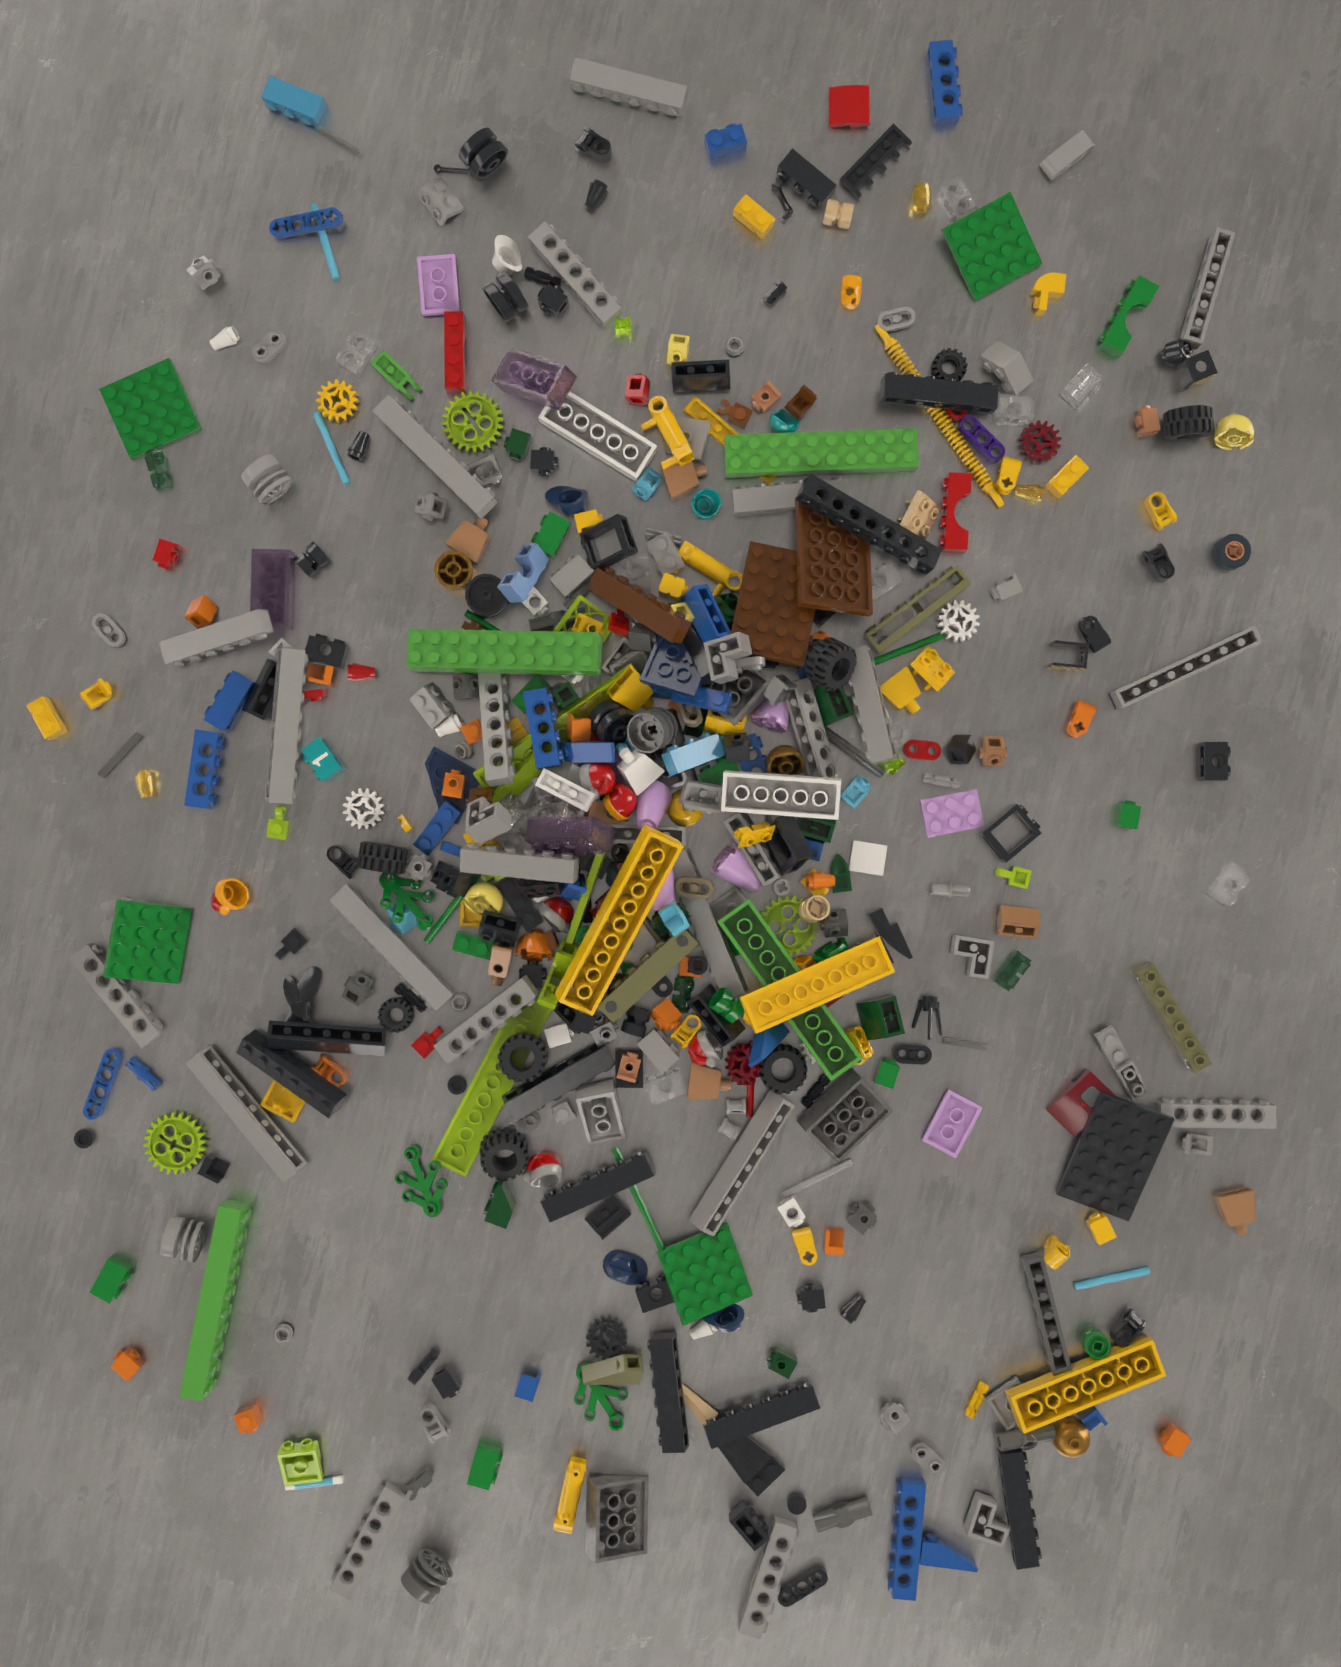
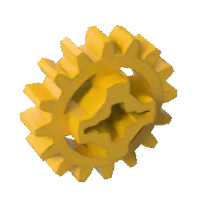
M335 379L334 384L327 381V387L321 386L323 392H317L320 398L316 399V402L321 404L317 408L319 411H323V417L328 416L331 422L334 418L337 423H340L341 418L347 421L348 415L354 416L352 410H358L354 405L359 403V400L354 398L357 396V393L352 391V385L347 386L344 380L341 384L337 379ZM346 392H347L348 395H349L350 401H348L347 399H345V396H346L345 393H346ZM340 398L341 402L335 404L334 400H339ZM325 401L330 404L329 410L326 408Z

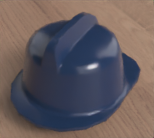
M556 486L546 491L545 499L552 504L558 505L564 514L571 515L585 512V499L588 496L586 490L569 486Z
M611 1251L603 1260V1270L607 1277L626 1285H637L645 1280L648 1273L647 1264L641 1257L625 1251Z
M733 1304L702 1319L706 1323L716 1326L724 1333H731L740 1329V1323L743 1321L745 1314L740 1305Z

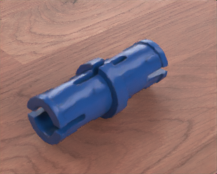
M135 1056L129 1059L131 1062H126L125 1066L152 1092L157 1089L152 1082L158 1087L161 1085V1082L150 1073V1069L148 1067L145 1068Z

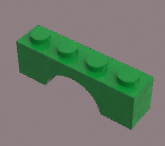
M1141 275L1136 280L1132 279L1126 288L1129 292L1126 297L1122 296L1117 305L1119 310L1117 314L1113 313L1109 319L1108 324H1110L1108 331L1104 330L1099 338L1101 343L1098 348L1116 358H1119L1124 353L1132 338L1126 327L1127 313L1135 308H1146L1151 303L1159 285Z

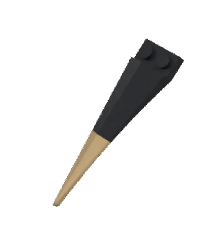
M682 1384L684 1401L701 1425L705 1424V1420L716 1416L718 1419L723 1417ZM749 1436L718 1447L743 1483L757 1497L785 1471V1467L772 1453Z

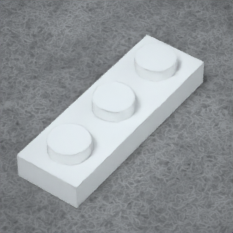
M543 768L535 786L588 812L596 794Z

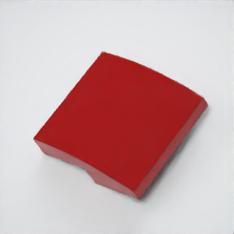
M869 85L829 87V126L831 128L848 125L855 128L870 125Z

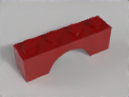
M444 311V378L447 394H461V392L466 394L464 352L466 317L464 311Z
M949 472L946 478H943L942 489H945V497H942L941 508H944V516H941L940 519L943 535H940L939 547H942V552L965 553L968 550L969 531L962 528L956 521L955 506L960 499L969 496L971 493L972 473Z

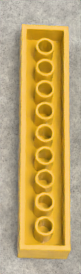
M644 824L555 992L558 1002L591 1016L594 1015L683 849V845L679 840Z

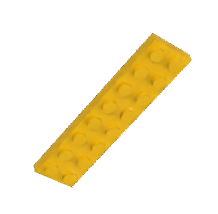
M879 936L739 997L754 1033L757 1034L890 975L895 970Z

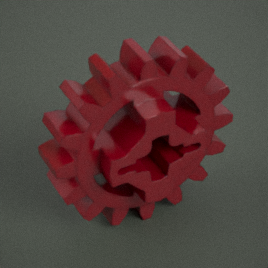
M1037 420L1035 425L1031 422L1028 425L1029 428L1025 427L1022 430L1025 434L1019 436L1023 440L1019 443V446L1024 447L1021 454L1026 452V459L1032 457L1033 463L1037 459H1039L1040 463H1043L1045 458L1047 461H1050L1052 456H1056L1058 453L1055 449L1061 448V445L1057 444V442L1061 441L1062 438L1056 436L1060 431L1053 430L1054 424L1050 427L1047 426L1048 421H1045L1043 425L1040 420ZM1035 430H1039L1037 434H1030ZM1039 438L1041 439V443H1043L1042 445H1039ZM1050 449L1047 453L1041 454L1042 450Z
M736 1044V1046L731 1047V1051L727 1052L729 1059H725L728 1063L725 1069H729L727 1076H732L731 1081L737 1082V1085H750L756 1082L755 1078L760 1077L758 1071L762 1070V1068L759 1066V1063L753 1067L748 1065L752 1049L750 1044Z

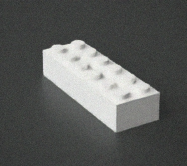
M560 385L557 386L538 417L541 424L635 482L644 473L657 452L656 444Z
M725 770L723 772L721 811L838 820L842 778Z

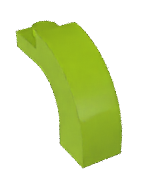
M565 939L561 940L545 984L538 997V1004L555 1010L558 1003L555 992L580 945L567 943Z

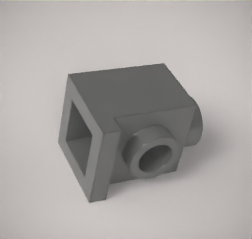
M784 674L775 675L763 692V695L767 698L768 703L777 706L778 703L785 702L788 699L790 690L796 689L797 685Z

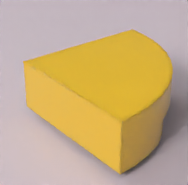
M404 814L397 817L405 832L409 833L414 829Z

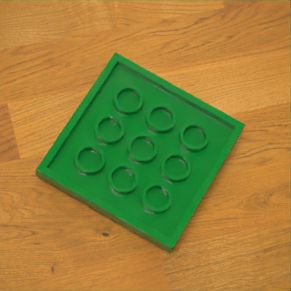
M1011 192L941 229L973 300L986 295L1042 264Z
M170 358L99 388L131 460L202 429Z
M117 899L103 977L178 984L192 909Z
M726 1222L721 1224L714 1237L701 1232L656 1251L683 1326L753 1296L728 1223Z

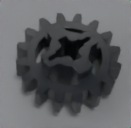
M600 1318V1324L594 1321V1328H588L590 1334H586V1339L590 1341L586 1342V1347H591L589 1353L595 1352L596 1359L602 1356V1360H605L606 1357L619 1356V1351H625L623 1345L627 1344V1340L623 1338L627 1336V1332H622L624 1329L623 1325L617 1326L618 1320L611 1323V1318H608L607 1322ZM600 1329L599 1336L594 1338L595 1333ZM604 1333L605 1336H607V1338L610 1339L609 1346L606 1340H603ZM618 1341H619V1344L617 1345V1347H616L615 1349H613L614 1343H618Z

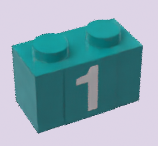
M323 737L316 738L301 749L303 753L301 755L302 759L307 765L311 764L314 769L312 773L318 781L327 782L345 769Z

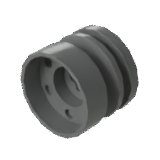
M654 707L633 716L627 727V736L631 745L642 753H652L671 744L678 732V725L674 715L662 707Z
M421 1549L418 1557H415L413 1565H409L402 1574L401 1582L414 1598L423 1603L431 1604L439 1595L440 1588L445 1587L447 1581L452 1578L453 1572L449 1564L436 1552L430 1549Z

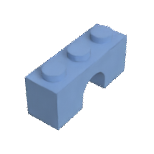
M537 543L522 545L515 557L521 571L505 573L497 586L510 603L524 602L528 598L529 592L537 583L538 577L544 571L549 561L548 556Z

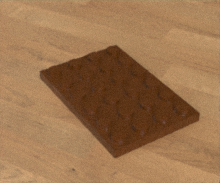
M795 500L798 606L870 617L873 614L870 544L863 538L851 534L849 530L835 525L832 520L818 515L816 511L802 506L799 501Z
M750 541L731 634L741 632L749 636L752 655L748 656L765 657L766 660L804 667L815 609L798 606L797 551Z

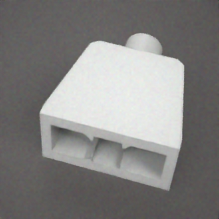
M626 747L619 752L622 761L617 767L626 784L637 796L665 772L647 755L636 749L631 752Z

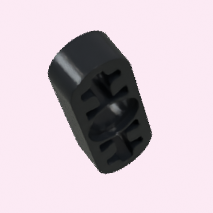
M815 1566L782 1586L778 1595L780 1605L789 1607L824 1586L828 1581L826 1569L822 1566ZM816 1573L822 1575L821 1580H819V1578H816ZM800 1582H806L808 1588L800 1591L797 1585ZM792 1587H794L795 1593L797 1595H795L794 1592L792 1593ZM783 1593L789 1595L790 1599L783 1598Z

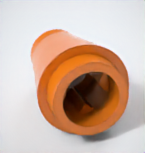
M817 872L806 874V888L815 891L835 886V876Z

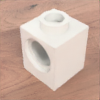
M534 586L529 592L528 598L522 602L534 617L538 615L541 617L548 611L549 603ZM534 598L540 600V605L536 608L530 606V602Z
M565 1022L544 1029L549 1048L572 1042V1037L575 1036L574 1032Z
M793 1195L776 1204L789 1228L791 1226L797 1227L804 1222L803 1219L806 1216ZM790 1208H795L797 1214L791 1217L787 1215V1211Z

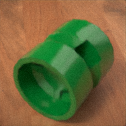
M725 987L720 988L713 995L709 1003L711 1009L718 1014L722 1013V1016L730 1023L739 1019L744 1012L739 997H733V993Z
M1088 1327L1081 1332V1346L1092 1358L1102 1359L1109 1354L1111 1349L1109 1339L1098 1328Z

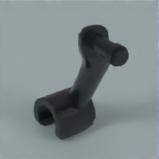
M776 177V181L780 186H775L772 183L771 188L777 192L782 206L787 210L782 216V219L786 220L787 216L793 213V209L782 191L783 180L780 177Z

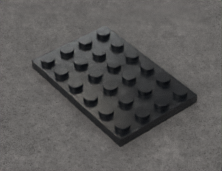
M1100 1090L1056 1194L1129 1222L1172 1127L1174 1118Z

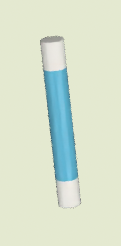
M343 1475L326 1477L321 1482L285 1486V1490L344 1483Z

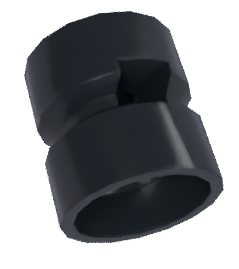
M314 541L305 548L306 552H300L293 558L309 577L318 571V566L323 567L330 561L328 556Z
M632 1005L626 1011L627 1019L623 1020L621 1031L644 1038L647 1029L645 1023L649 1022L652 1011Z

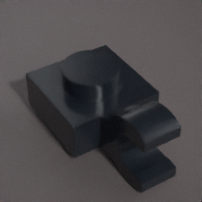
M293 928L280 941L284 946L274 956L280 961L290 951L295 955L308 940L296 928Z

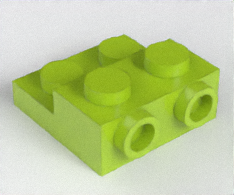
M306 1438L299 1443L285 1441L282 1445H279L277 1457L284 1486L323 1481L324 1476L320 1463L321 1453L318 1440L312 1441V1439Z

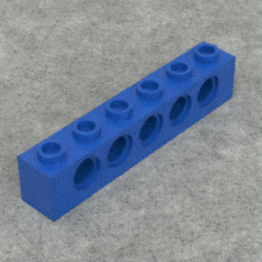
M901 1477L896 1489L897 1495H899V1502L895 1503L897 1521L893 1523V1533L896 1535L895 1541L892 1540L891 1552L894 1553L893 1560H890L889 1568L890 1572H892V1579H888V1591H891L893 1599L916 1601L926 1483L923 1478ZM908 1497H914L913 1502H905ZM907 1516L913 1517L909 1522H905L904 1518ZM906 1535L911 1536V1538L908 1541L902 1540V1538ZM903 1555H909L906 1560H901L900 1558ZM901 1574L907 1575L905 1579H899Z

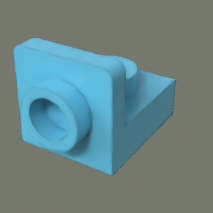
M648 466L631 490L638 497L647 501L664 477Z
M856 775L840 797L855 809L869 793L872 786L866 778Z

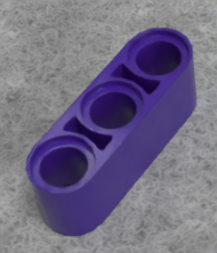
M968 415L962 418L958 424V431L961 432L960 435H963L964 439L989 463L999 462L1005 454L1003 444L975 417ZM963 423H970L972 429L966 430L963 427ZM977 436H983L986 442L983 444L979 443ZM991 449L998 450L999 457L992 456Z

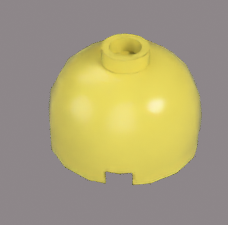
M1236 413L1222 418L1215 428V444L1225 450H1232V447L1239 446V449L1250 446L1254 441V427L1247 417Z
M478 882L469 888L464 897L465 906L477 915L479 912L483 913L484 910L500 913L504 903L501 891L492 882Z

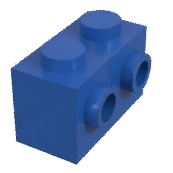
M733 123L724 129H713L705 134L704 144L709 161L746 151L747 139L742 123L738 125Z

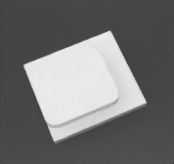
M853 840L849 871L883 876L887 845Z

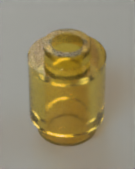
M920 182L916 183L914 189H912V209L919 214H924L932 208V193L929 183Z
M149 769L138 771V775L134 776L140 798L156 795L155 790H157L154 772L150 773Z

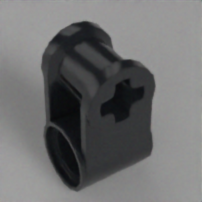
M585 127L583 135L579 141L575 142V146L581 152L590 155L599 162H608L612 157L610 142L592 129ZM601 148L608 149L605 153L599 152Z
M1159 543L1157 547L1142 552L1143 559L1156 581L1166 582L1174 575L1175 568L1163 544ZM1160 568L1166 569L1168 575L1163 576L1160 573Z
M1087 616L1079 620L1078 630L1086 643H1089V649L1093 653H1097L1112 643L1109 635L1096 617ZM1090 621L1091 625L1089 628H1086L1085 625Z
M334 845L328 848L327 858L347 878L352 879V875L359 868L357 866L358 858L341 845ZM335 848L341 851L339 859H335L332 856V851Z
M1130 1308L1124 1312L1118 1322L1110 1329V1338L1119 1346H1128L1145 1328L1147 1322L1143 1319L1141 1320L1135 1314V1311ZM1120 1332H1124L1123 1338L1117 1340V1335Z

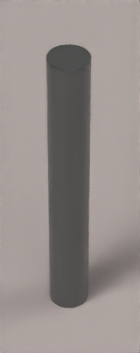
M136 732L97 774L104 778L143 736Z

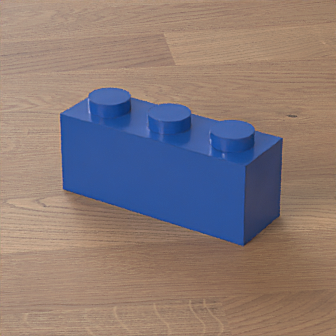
M708 584L693 586L681 598L683 603L686 602L695 617L692 622L703 645L705 642L731 634Z
M234 670L226 675L223 688L216 692L214 696L215 701L212 706H208L204 713L205 718L203 719L226 733L229 732L255 684V682Z

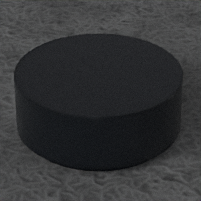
M461 1075L452 1076L447 1084L448 1090L455 1095L462 1094L467 1088V1080Z
M87 1128L79 1130L74 1136L76 1146L82 1149L90 1147L95 1141L94 1132Z
M799 1493L790 1495L787 1500L788 1510L795 1515L802 1514L807 1507L805 1497Z

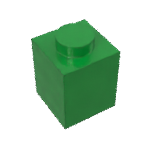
M1124 800V803H1119L1117 805L1114 826L1138 829L1141 806H1136V802Z
M890 1058L880 1059L873 1082L893 1089L900 1070V1066L896 1064L897 1061Z

